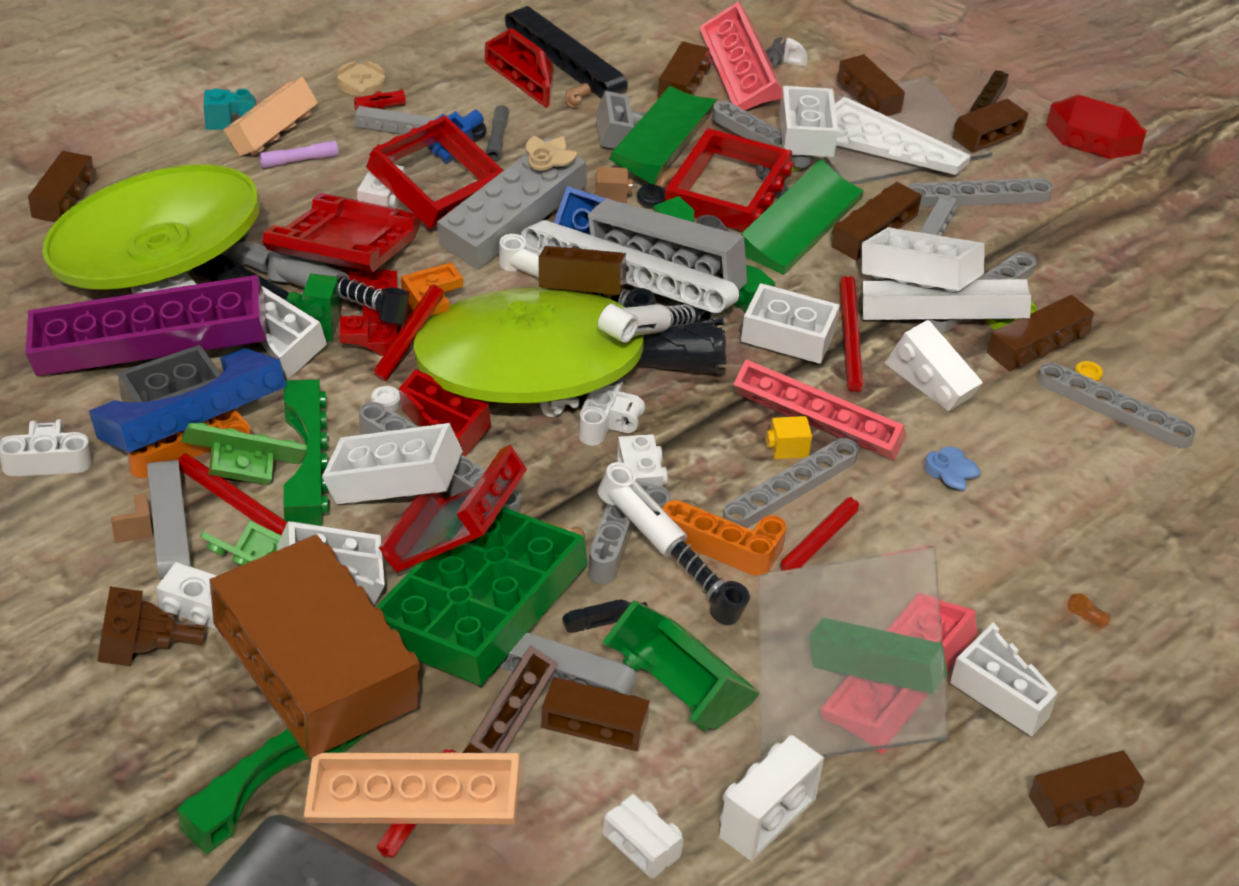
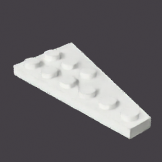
M843 97L835 104L838 125L837 146L957 175L969 164L971 155L851 99Z

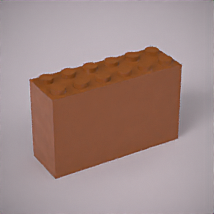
M317 534L209 579L214 625L309 759L418 708V692H420L418 670H420V663L417 656L412 651L408 652L402 643L399 633L395 629H390L385 622L382 611L378 607H373L369 602L365 589L355 584L347 566L341 565L338 562L332 547L329 544L325 545Z

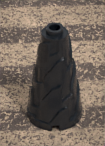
M711 318V320L668 328L660 333L645 334L643 353L635 366L725 375L726 368L719 367L721 364H726L725 330H722V327L717 328V325H724V319Z

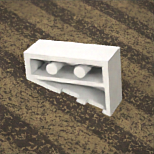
M262 286L266 305L267 341H261V344L271 357L280 360L283 375L288 380L325 347L327 342L318 320Z
M929 319L905 332L885 362L887 366L947 411L972 398L983 383Z
M288 521L277 544V550L317 534L325 545L329 544L332 547L338 562L341 565L347 566L355 584L365 589L369 602L374 607L385 586L382 552L379 550L381 535Z
M994 622L957 657L950 682L1030 736H1033L1050 718L1058 694L1032 664L1027 665L1020 658L1016 646L1013 643L1008 644L1000 636L999 628Z

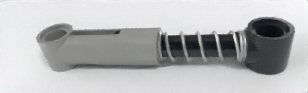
M269 250L267 274L269 279L278 282H290L305 288L310 273L338 277L339 299H349L351 302H357L359 305H366V307L374 309L379 313L378 318L384 322L404 323L407 321L409 291L391 287L375 290L373 285L367 287L364 282L358 284L356 279L350 281L349 276L345 272L303 257Z

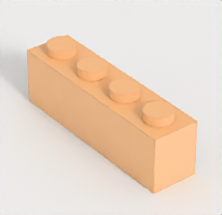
M300 77L283 85L223 130L239 156L247 153L253 156L264 149V143L267 142L269 144L278 139L280 131L283 130L285 132L294 127L296 119L301 120L312 113L310 109L318 102L304 78Z

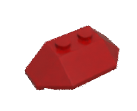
M513 28L485 42V64L545 108L549 107L553 88L554 66L545 52Z
M1079 94L1059 102H1053L1050 106L1046 126L1062 145L1107 159L1140 154L1147 134V130L1141 127L1136 118L1126 108Z

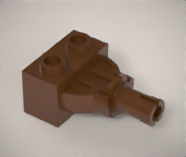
M110 586L97 662L131 666L133 653H145L155 648L168 649V645H172V642L202 646L205 625L176 622V619L173 618V613L162 612L156 605L142 601L143 591Z

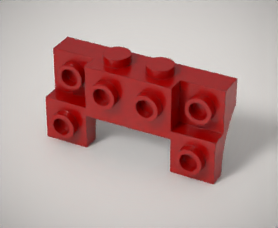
M342 266L341 271L349 276L350 281L356 279L358 284L364 282L367 287L373 285L375 290L389 287L398 288L397 271L379 270L372 273ZM364 305L363 316H340V343L364 346L379 356H384L397 336V326H403V323L384 322L378 318L379 313Z

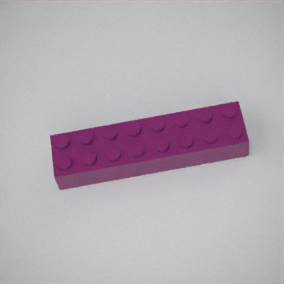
M258 275L28 310L25 354L35 375L41 376L164 357L197 345H201L204 350L267 341L265 296Z

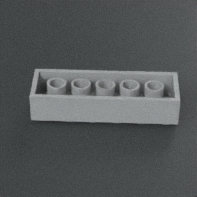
M546 138V139L543 140V141H544V142H547V141H550L551 139ZM526 153L437 221L439 244L479 270L499 254L501 237L507 234L521 235L523 229L541 221L560 206L567 186L580 190L587 184L586 161L577 156L568 165L553 166L548 170L538 171L529 166V154Z
M607 198L588 213L590 235L728 280L735 284L738 291L747 283L744 236Z

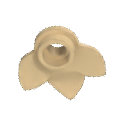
M533 136L526 144V150L529 154L528 164L531 168L538 171H545L553 166L568 165L577 157L576 151L566 150L564 137L544 142L542 139Z

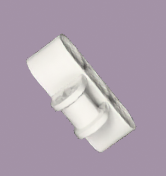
M623 377L589 393L580 412L579 439L584 444L593 446L602 443L609 429L623 433H632L637 429L639 424L638 417L644 413L645 403L638 396L622 392Z
M57 419L56 422L37 423L35 420H30L28 435H12L0 440L2 471L9 476L80 473L88 470L92 464L88 437L79 432L64 433L62 419Z

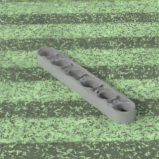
M1031 178L913 183L908 188L922 195L920 207H934L941 196L938 193L956 198V206L1046 202L1051 198L1053 185L1046 179Z
M1019 252L976 280L1027 279L1034 274L1037 260L1029 253ZM1018 263H1023V264H1026V265H1029V266H1022V265H1019ZM1001 274H1008V275H1011L1012 277H1005V276H1003V275H1001ZM929 319V321L940 333H945L965 319H942L945 322Z
M1047 362L1041 365L1037 379L1038 383L1044 388L1174 447L1187 448L1192 445L1196 430L1191 423L1060 364ZM1045 374H1053L1056 375L1058 378H1051L1046 376ZM1070 385H1077L1082 387L1083 389H1075ZM1097 396L1105 397V398H1107L1109 401H1102V400L1097 399L1096 397H1097ZM1122 408L1132 409L1135 413L1125 412ZM1148 420L1158 421L1161 425L1152 424ZM1175 432L1185 433L1187 437L1179 436Z
M840 438L726 504L723 518L743 527H750L763 517L772 514L854 465L859 450L857 443L848 438ZM838 450H848L852 454L842 455ZM826 462L830 464L831 467L823 468L818 466L816 463ZM798 474H803L808 476L810 479L799 480L795 476ZM783 487L787 489L788 492L778 493L774 490V488ZM762 500L766 505L756 506L752 501ZM731 513H740L744 518L733 519L729 515Z

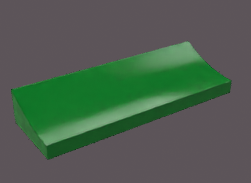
M669 86L612 151L609 160L623 168H628V171L654 185L709 118L717 99L694 96Z
M821 158L741 233L744 236L745 257L785 275L862 199L864 190L845 180Z

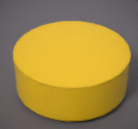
M1082 361L1075 367V372L1101 383L1103 369L1097 363Z

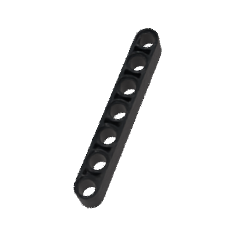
M524 6L505 15L504 19L507 29L513 28L541 48L554 65L580 84L587 83L591 92L600 99H602L605 91L619 94L627 91V80L620 71L531 7Z

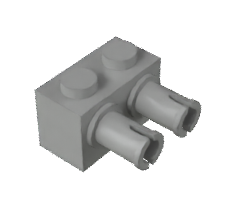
M609 91L604 92L596 111L600 146L615 149L645 115V113L631 111L628 95Z

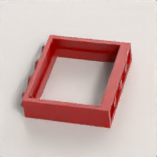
M446 115L434 121L430 120L419 128H412L408 133L395 136L384 144H377L372 149V152L369 153L370 157L366 168L429 229L436 227L437 221L504 171ZM438 141L478 181L434 202L393 162Z
M707 128L665 188V201L679 196L694 209V218H699L703 215H713L718 217L726 227L745 231L774 203L776 194L783 190L786 178L792 176V168L795 165L792 162V150ZM715 153L772 168L747 207L689 191Z

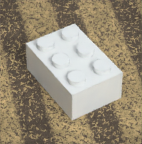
M783 86L779 108L783 148L792 150V156L834 157L838 125L833 89Z
M760 283L744 315L741 342L821 364L836 330L840 305Z
M792 734L783 743H776L760 764L758 762L754 763L747 771L744 779L738 784H731L723 795L724 808L720 816L719 838L750 861L756 858L816 800L824 757Z

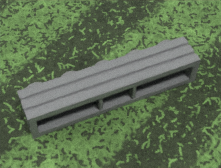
M359 106L355 113V127L398 134L408 133L412 128H419L430 120H436V117Z
M941 194L920 233L942 236L946 232L948 224L951 223L953 215L956 214L958 208L956 206L957 199Z

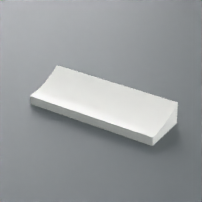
M1027 279L974 280L973 283H970L959 292H947L945 288L940 287L924 288L920 284L912 282L901 284L896 281H863V320L1030 318L1031 294L1028 289Z

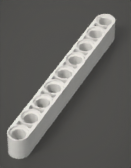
M539 221L523 229L521 232V236L525 238L526 244L543 250L545 246L626 253L627 284L648 289L656 294L712 313L722 312L735 304L739 298L737 287L728 280L550 221Z

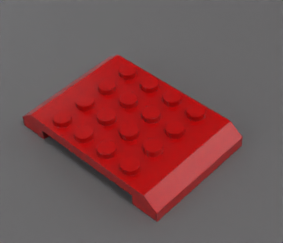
M320 193L312 199L311 210L286 227L273 225L265 230L262 243L266 250L373 273L416 237L421 220L410 211Z

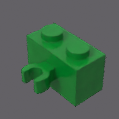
M310 273L302 295L296 292H289L286 301L293 303V306L318 320L326 341H333L340 321L338 277Z

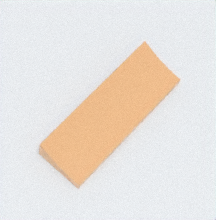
M321 753L312 757L304 819L306 823L516 824L518 797L524 767L519 753Z

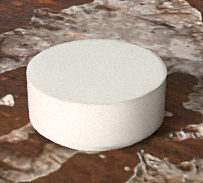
M381 386L376 388L371 394V402L381 403L392 411H396L401 405L399 391L394 387Z

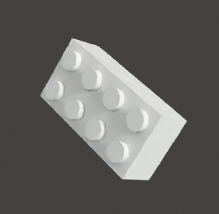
M888 227L862 243V274L872 275L874 279L890 278L895 279L897 283L901 284L912 282L918 283L924 288L940 287L945 288L947 292H959L984 274L985 243Z
M450 423L341 437L322 478L336 504L440 493L447 491L462 454V449Z

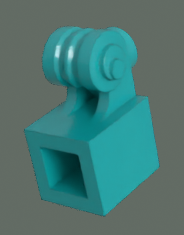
M218 88L205 90L203 102L205 129H225L232 123V114L238 112V115L241 117L256 106L255 96L250 94L248 89L244 88L238 89L235 92Z

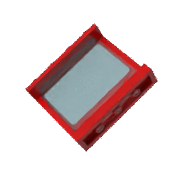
M510 444L500 449L475 487L446 500L442 498L440 493L417 495L379 546V550L382 552L385 560L390 563L397 573L483 536L527 471L526 466Z

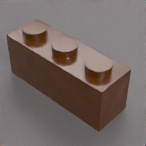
M682 41L659 78L657 99L660 98L669 86L695 95L697 85L702 84L704 73L709 72L712 59L709 58L710 48Z
M865 54L840 61L837 81L862 105L885 116L902 112L905 91Z
M1007 98L959 116L955 122L952 138L974 153L1022 134L1029 113Z
M61 151L28 196L31 218L55 223L65 212L76 205L79 199L83 198L86 189L96 178V169L93 168L92 156Z
M545 246L538 257L539 287L574 290L579 293L595 292L602 293L604 296L621 295L626 284V253Z
M553 677L542 706L541 728L638 752L648 723L650 700L635 695L610 691L602 687H593L572 680Z
M1122 750L1035 775L1029 798L1047 827L1050 828L1060 824L1069 825L1077 819L1087 816L1096 817L1114 808L1130 807L1138 801L1145 781L1126 752Z

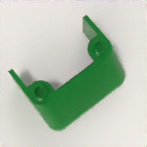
M636 600L632 601L602 641L606 646L625 655L623 662L636 672L640 668L650 672L690 707L689 711L692 713L691 721L704 731H707L709 728L717 730L753 704L760 694L752 684L684 627L670 617Z

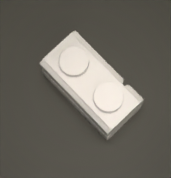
M632 794L621 802L620 806L617 805L606 813L603 823V835L650 878H655L664 871L666 866L669 867L680 858L683 846L681 831L673 823L667 824L663 821L650 802H642L636 795Z

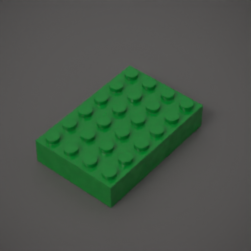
M502 507L483 536L416 564L376 607L382 611L385 622L390 629H395L399 633L404 647L408 652H414L420 662L482 686L509 655V652L531 630L586 567L585 537ZM459 519L433 547L458 537L465 528L461 520Z

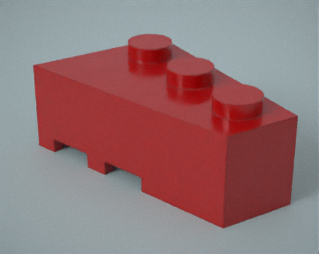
M417 369L399 387L403 412L418 427L450 423L462 449V455L465 457L491 427L489 404L487 402L447 391L432 376Z

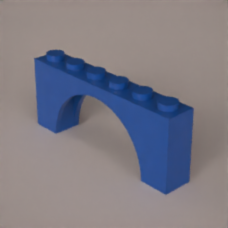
M243 348L221 357L220 360L224 372L212 382L198 389L174 397L148 402H122L114 400L89 410L96 437L129 453L186 429L189 423L204 422L286 387L280 360Z

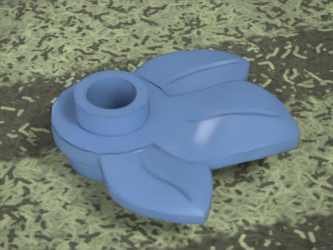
M943 447L939 452H929L925 458L924 467L929 475L943 479L947 485L958 490H966L965 479L978 478L981 475V471L976 463L968 458H964V452L955 447Z

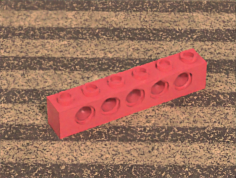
M747 359L733 384L739 396L789 417L807 416L810 426L839 438L851 439L858 446L895 461L907 436L905 427L901 423Z

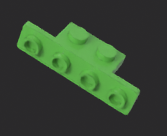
M189 423L182 435L183 443L211 448L209 475L269 485L272 480L273 460L300 464L307 453V445L299 444L294 440L272 439L263 434H246L231 428L220 429L210 427L205 423Z
M249 521L235 547L205 532H202L200 537L208 542L207 549L222 557L227 552L234 556L233 562L242 566L277 551V544L281 535Z

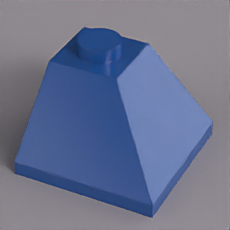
M567 186L554 223L590 235L588 213L606 198Z

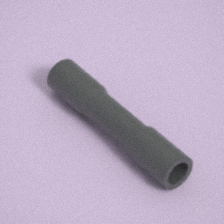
M503 105L497 106L494 110L491 136L486 149V154L495 162L501 157L503 136L509 117V109Z

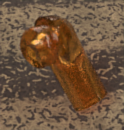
M1075 593L1070 596L1067 602V607L1072 613L1103 629L1108 626L1112 615L1097 608L1085 594Z

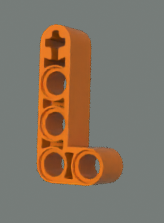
M236 409L201 422L208 424L210 427L220 429L231 428L241 433L251 434L249 424ZM184 429L137 450L127 452L130 472L135 477L147 478V463L176 460L183 453H188L194 458L211 451V448L183 443L182 435L185 431Z
M672 500L663 506V510L687 534L686 544H692L691 550L754 576L767 574L783 550L787 525L778 516L768 515L763 517L755 529L751 530L683 501Z

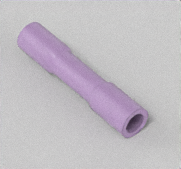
M329 141L307 147L259 153L261 167L268 168L285 165L290 162L338 156L339 152L337 142Z

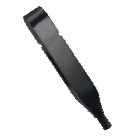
M620 599L585 607L584 609L572 610L563 616L562 622L566 631L570 633L617 623L631 602Z

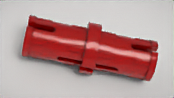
M403 89L385 93L376 91L373 95L354 97L353 99L355 111H357L359 106L385 110L387 107L406 104Z

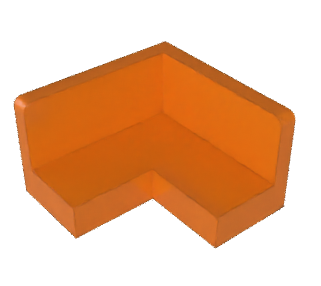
M452 262L401 276V289L407 290L410 293L408 306L410 315L430 285H437L443 289L444 293L463 287V277ZM444 293L430 316L450 310V302Z

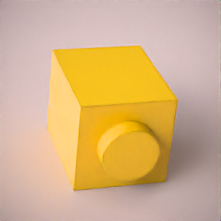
M807 416L772 418L771 428L766 430L765 437L767 448L772 449L774 459L808 457L812 434Z

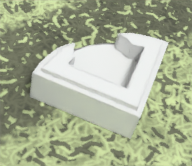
M787 38L783 62L806 67L808 56L805 49L797 41Z

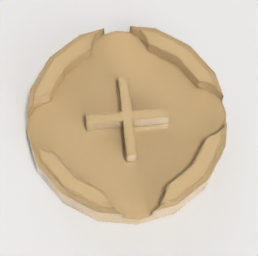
M358 61L344 64L338 69L336 81L338 88L345 93L355 96H367L382 90L386 83L384 69L375 63L364 61V64H358Z

